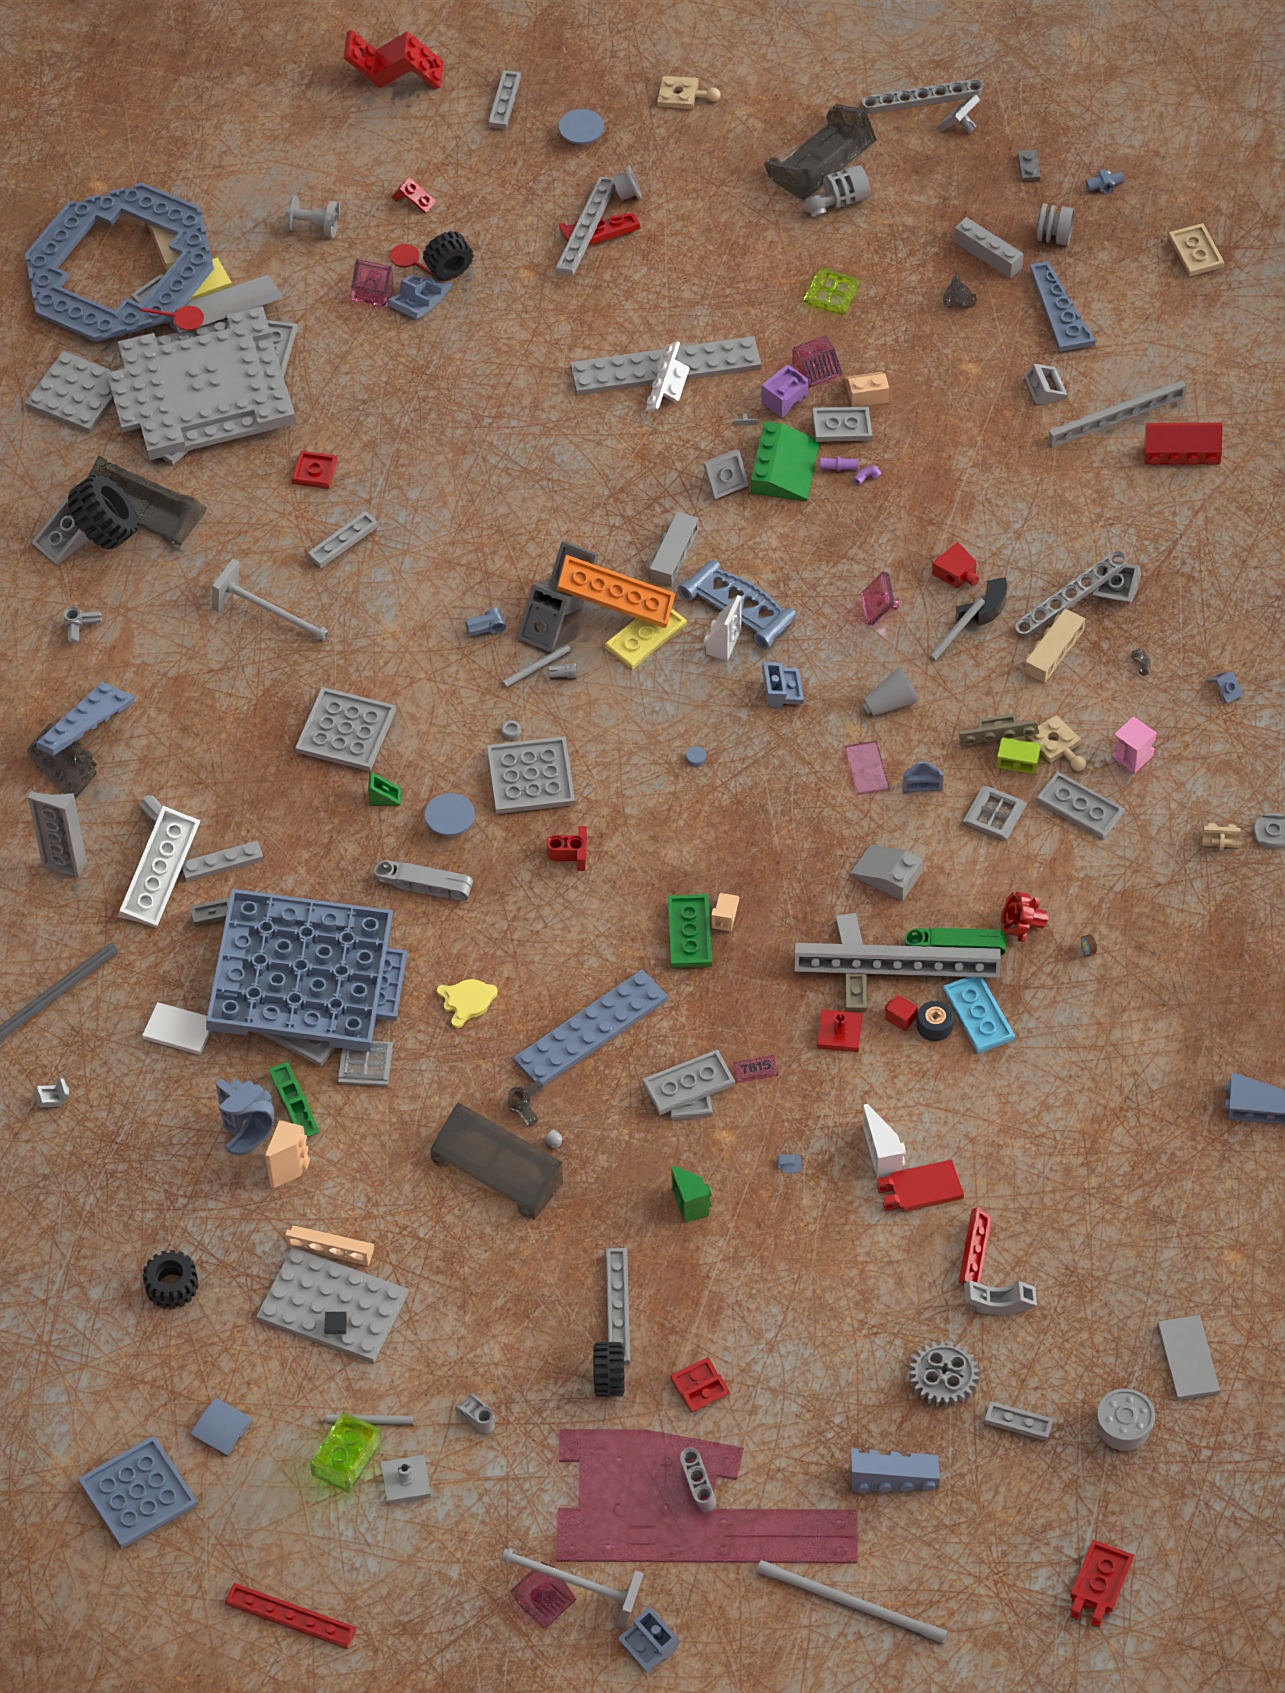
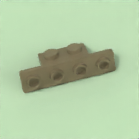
M1017 713L977 719V729L958 732L961 745H973L975 743L993 742L1002 738L1032 736L1039 734L1037 720L1018 722Z

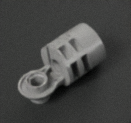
M857 165L826 175L823 179V184L827 197L822 198V195L808 198L805 200L806 204L802 205L801 208L810 213L812 218L827 213V207L832 206L836 209L870 198V185L864 169Z

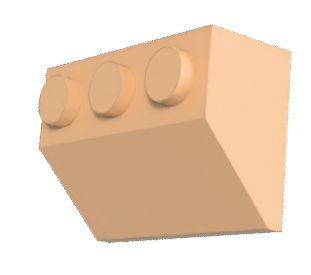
M279 1120L265 1155L271 1188H276L300 1177L303 1170L308 1168L310 1157L307 1155V1136L304 1134L303 1126Z

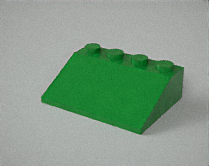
M764 421L751 477V494L807 501L820 442H816L815 438L785 424Z

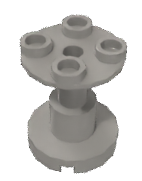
M291 195L290 206L287 205L285 215L288 217L286 231H294L297 220L312 222L313 226L324 227L325 237L334 238L338 229L336 223L340 218V204L330 201L326 209L314 208V211L299 209V197Z

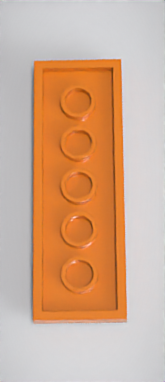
M568 555L564 558L556 589L665 629L669 622L675 597L673 592Z

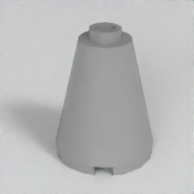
M898 668L863 699L865 703L862 706L867 714L871 713L872 716L915 704L919 698L913 685L907 680L905 672Z

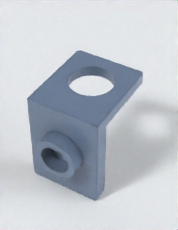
M1233 671L1220 672L1207 679L1208 683H1217L1225 703H1229L1243 695Z

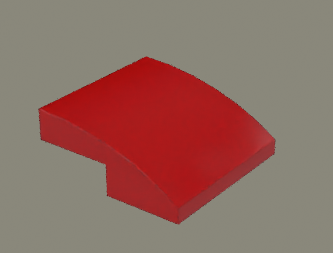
M709 1357L670 1376L676 1390L691 1412L730 1394L722 1376L717 1373Z

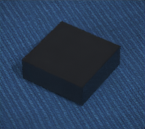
M325 1312V1334H346L347 1312Z

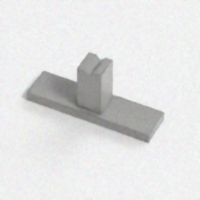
M743 413V419H733V425H758V419H748L747 413Z

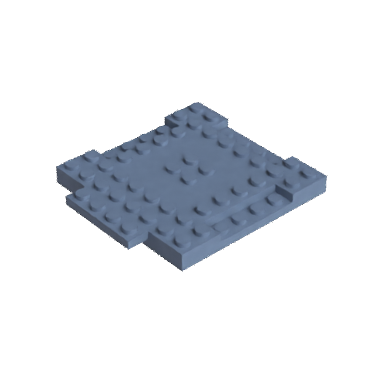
M232 889L206 1020V1030L246 1036L248 1031L326 1041L330 1042L329 1047L370 1052L376 1019L397 1020L407 950L388 948L393 910Z

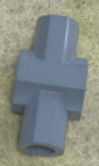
M1106 169L1099 170L1095 174V178L1086 180V187L1088 191L1099 189L1104 194L1111 193L1115 189V185L1124 183V176L1122 172L1111 174Z

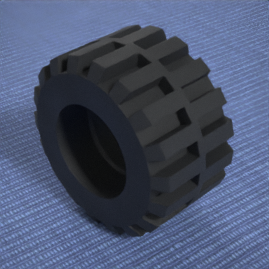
M453 231L437 235L436 238L426 245V250L423 251V260L433 276L443 281L456 278L460 274L462 275L469 268V265L472 264V259L474 258L473 251L459 232Z
M165 1250L161 1251V1255H153V1260L149 1259L147 1266H144L143 1281L145 1291L148 1294L149 1300L154 1301L156 1306L161 1304L164 1309H167V1306H170L171 1309H176L175 1306L183 1307L184 1302L189 1303L192 1300L191 1296L195 1297L196 1289H198V1277L195 1264L188 1255L184 1256V1253L181 1251L177 1254L175 1250H170V1253H166ZM168 1275H178L181 1277L174 1284H163L160 1282Z
M595 1342L593 1346V1376L596 1397L623 1396L625 1392L624 1346L622 1342Z

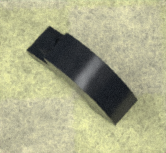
M1006 577L987 581V595L983 599L985 603L969 622L976 620L978 626L993 621L1000 615L1006 603ZM974 603L956 606L955 619L957 623Z

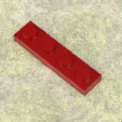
M978 1207L971 1209L958 1281L963 1286L969 1280L980 1284L992 1217Z

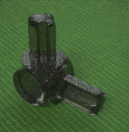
M536 1080L525 1088L514 1087L508 1093L507 1108L515 1114L519 1113L528 1126H533L538 1122V1117L529 1107L530 1098L544 1090L543 1084ZM512 1098H519L521 1101L515 1102Z

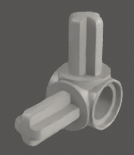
M71 606L66 608L63 613L64 626L68 631V642L72 644L79 642V630L84 627V624L102 622L101 612L83 613L79 608Z

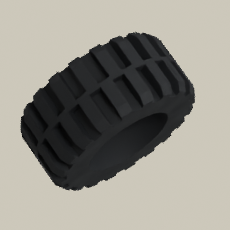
M92 474L70 491L68 495L69 511L73 515L75 523L79 525V529L94 544L100 545L104 549H114L137 532L139 520H137L138 515L135 512L134 505L131 504L129 497L125 495L122 488H119L107 476Z

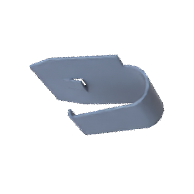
M778 1155L777 1167L783 1169V1173L802 1171L801 1156Z

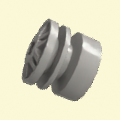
M1043 203L1036 225L1037 241L1042 242L1044 234H1047L1046 243H1050L1052 235L1056 236V244L1069 246L1075 208L1062 206L1060 213L1056 214V205H1052L1049 213L1048 204Z

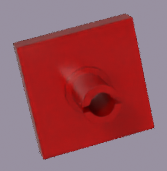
M822 1009L817 1048L858 1052L863 1013Z

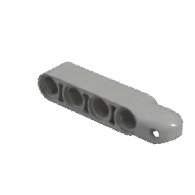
M385 860L379 862L374 868V876L381 883L391 884L402 890L458 901H466L468 899L473 884V879L464 874L409 863Z

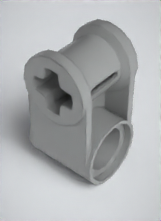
M470 1393L465 1402L455 1407L457 1414L480 1433L488 1434L495 1429L493 1410L474 1393Z

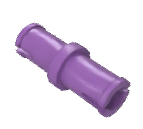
M820 458L819 469L836 470L837 472H841V470L858 471V458Z

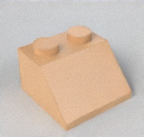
M876 372L844 377L851 407L889 403V385L885 373Z

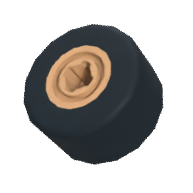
M929 1001L919 1008L917 1013V1030L921 1036L927 1040L941 1041L951 1034L954 1026V1012L950 1006L941 1001Z

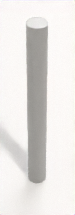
M981 597L975 601L930 654L933 660H936L985 603Z
M568 644L562 646L503 680L504 687H509L571 651Z
M327 1414L326 1421L327 1423L414 1425V1416Z

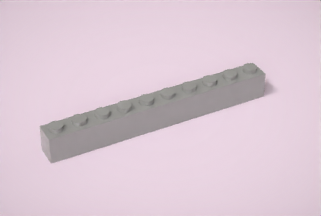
M795 943V971L1000 978V949Z

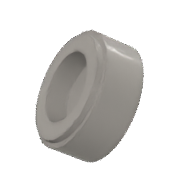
M514 720L506 721L502 725V736L507 740L518 739L521 736V725Z

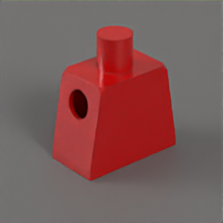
M959 542L955 543L932 562V575L955 588H959L965 582L975 586L980 579L975 574L976 560Z

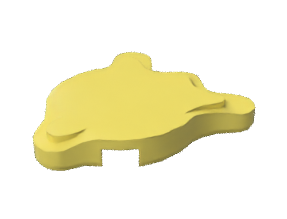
M468 979L453 986L440 985L437 988V994L445 999L444 1010L446 1012H455L451 1022L454 1028L459 1029L469 1018L478 1017L488 1010V1006L497 996V988L494 985L485 984L479 980Z

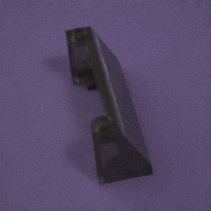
M835 104L827 112L826 119L828 124L782 162L777 157H771L764 163L769 178L799 199L805 200L823 185V179L826 175L843 169L877 140L865 109Z
M101 456L97 457L88 475L89 477L92 474H101L114 481L119 488H122L125 495L129 497L131 504L134 505L135 512L138 515L139 526L164 536L163 540L174 544V542L182 544L207 509L195 498L179 494L125 470L116 464L108 462L107 459Z
M459 1102L453 1108L430 1149L431 1160L435 1165L447 1167L451 1164L517 1203L518 1212L522 1216L530 1217L533 1220L537 1218L563 1185L561 1161Z

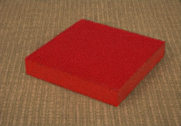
M300 451L292 477V484L329 489L338 461L337 456Z

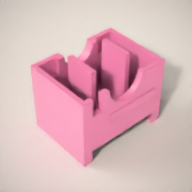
M1133 716L1114 734L1117 742L1116 751L1112 754V758L1135 774L1154 756L1155 748L1152 747V744L1156 740L1157 733Z

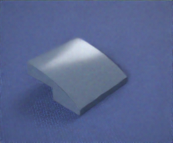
M215 1398L203 1413L191 1434L229 1456L239 1437H243L253 1418Z

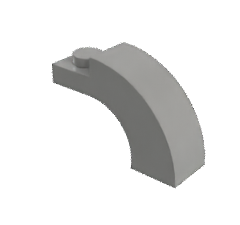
M970 1280L964 1283L965 1302L976 1306V1312L1009 1315L1024 1312L1037 1306L1035 1287L1020 1281L1000 1288L988 1287Z

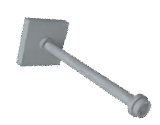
M235 559L230 561L212 586V608L218 611L233 592L316 635V640L325 641L329 631L325 627L319 629L238 587L239 561Z
M505 1548L501 1561L505 1562L506 1565L512 1562L618 1600V1603L622 1604L615 1626L624 1629L644 1573L635 1570L627 1591L622 1590L620 1592L512 1553L513 1549Z

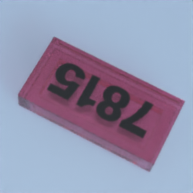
M774 1055L733 1062L738 1083L778 1076Z

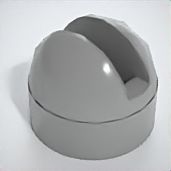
M553 1129L547 1135L544 1143L549 1147L557 1148L562 1143V1135Z

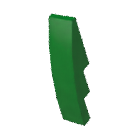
M289 1062L269 1068L270 1076L291 1123L303 1126L304 1134L307 1138L318 1134L319 1130L305 1095L302 1094L297 1079L293 1075Z

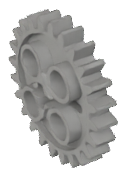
M941 1340L940 1346H937L933 1341L932 1348L924 1345V1352L918 1350L917 1356H913V1363H910L911 1371L909 1372L911 1386H915V1393L921 1392V1399L928 1397V1404L935 1400L937 1407L941 1402H944L945 1407H948L949 1402L956 1406L958 1399L964 1403L965 1396L970 1398L971 1391H976V1384H979L978 1376L980 1373V1369H977L978 1361H973L974 1354L968 1355V1348L960 1350V1343L953 1347L952 1341L945 1345L944 1341ZM937 1360L940 1363L934 1364L932 1361ZM953 1365H960L961 1367L955 1368ZM933 1379V1380H935L936 1382L931 1383V1382H928L927 1380ZM954 1383V1384H956L957 1386H956V1387H951V1386H949V1384Z

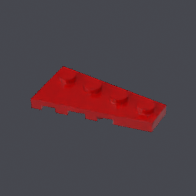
M634 213L610 216L607 220L600 219L588 245L639 230L640 223ZM574 221L572 225L559 223V229L567 242L578 221Z

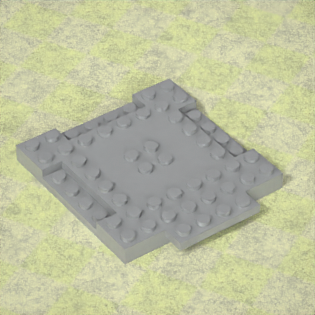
M263 306L228 314L225 321L200 326L197 329L180 334L176 332L155 338V334L151 333L118 341L125 369L109 372L107 375L122 432L141 428L150 460L161 458L168 454L173 455L177 452H185L297 424Z

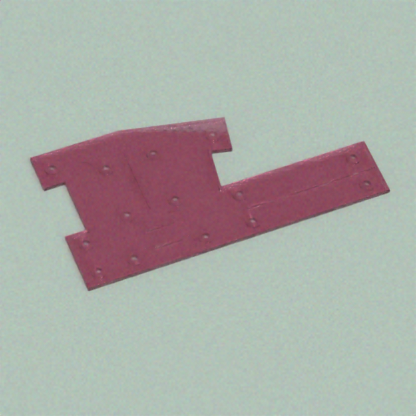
M560 1429L559 1462H579L578 1508H558L556 1562L759 1563L763 1560L769 1563H858L857 1509H713L709 1512H703L698 1508L680 1456L682 1451L690 1447L698 1450L714 1492L717 1477L737 1480L744 1447L647 1429ZM691 1459L688 1463H693L696 1459ZM697 1478L694 1482H699L702 1478ZM704 1496L701 1500H707L709 1496Z

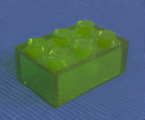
M343 1411L310 1462L312 1475L350 1494L383 1442L381 1429Z

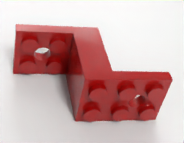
M352 29L346 32L343 59L379 88L411 70L435 90L441 87L443 60L408 31L378 49H375Z

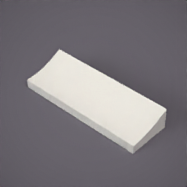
M162 807L119 911V918L157 928L200 820L168 807Z

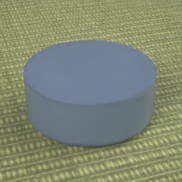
M697 746L691 747L686 753L688 764L694 767L703 765L706 761L705 750Z

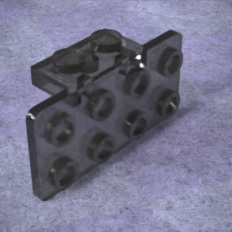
M50 723L29 746L27 753L64 794L74 793V798L76 799L96 776L97 772L94 767L97 764L92 759L93 755L81 747L82 743L79 740L74 741L55 755H50L37 749V741L55 726Z

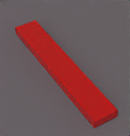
M233 1583L225 1600V1605L345 1649H348L356 1632L355 1626L237 1583Z

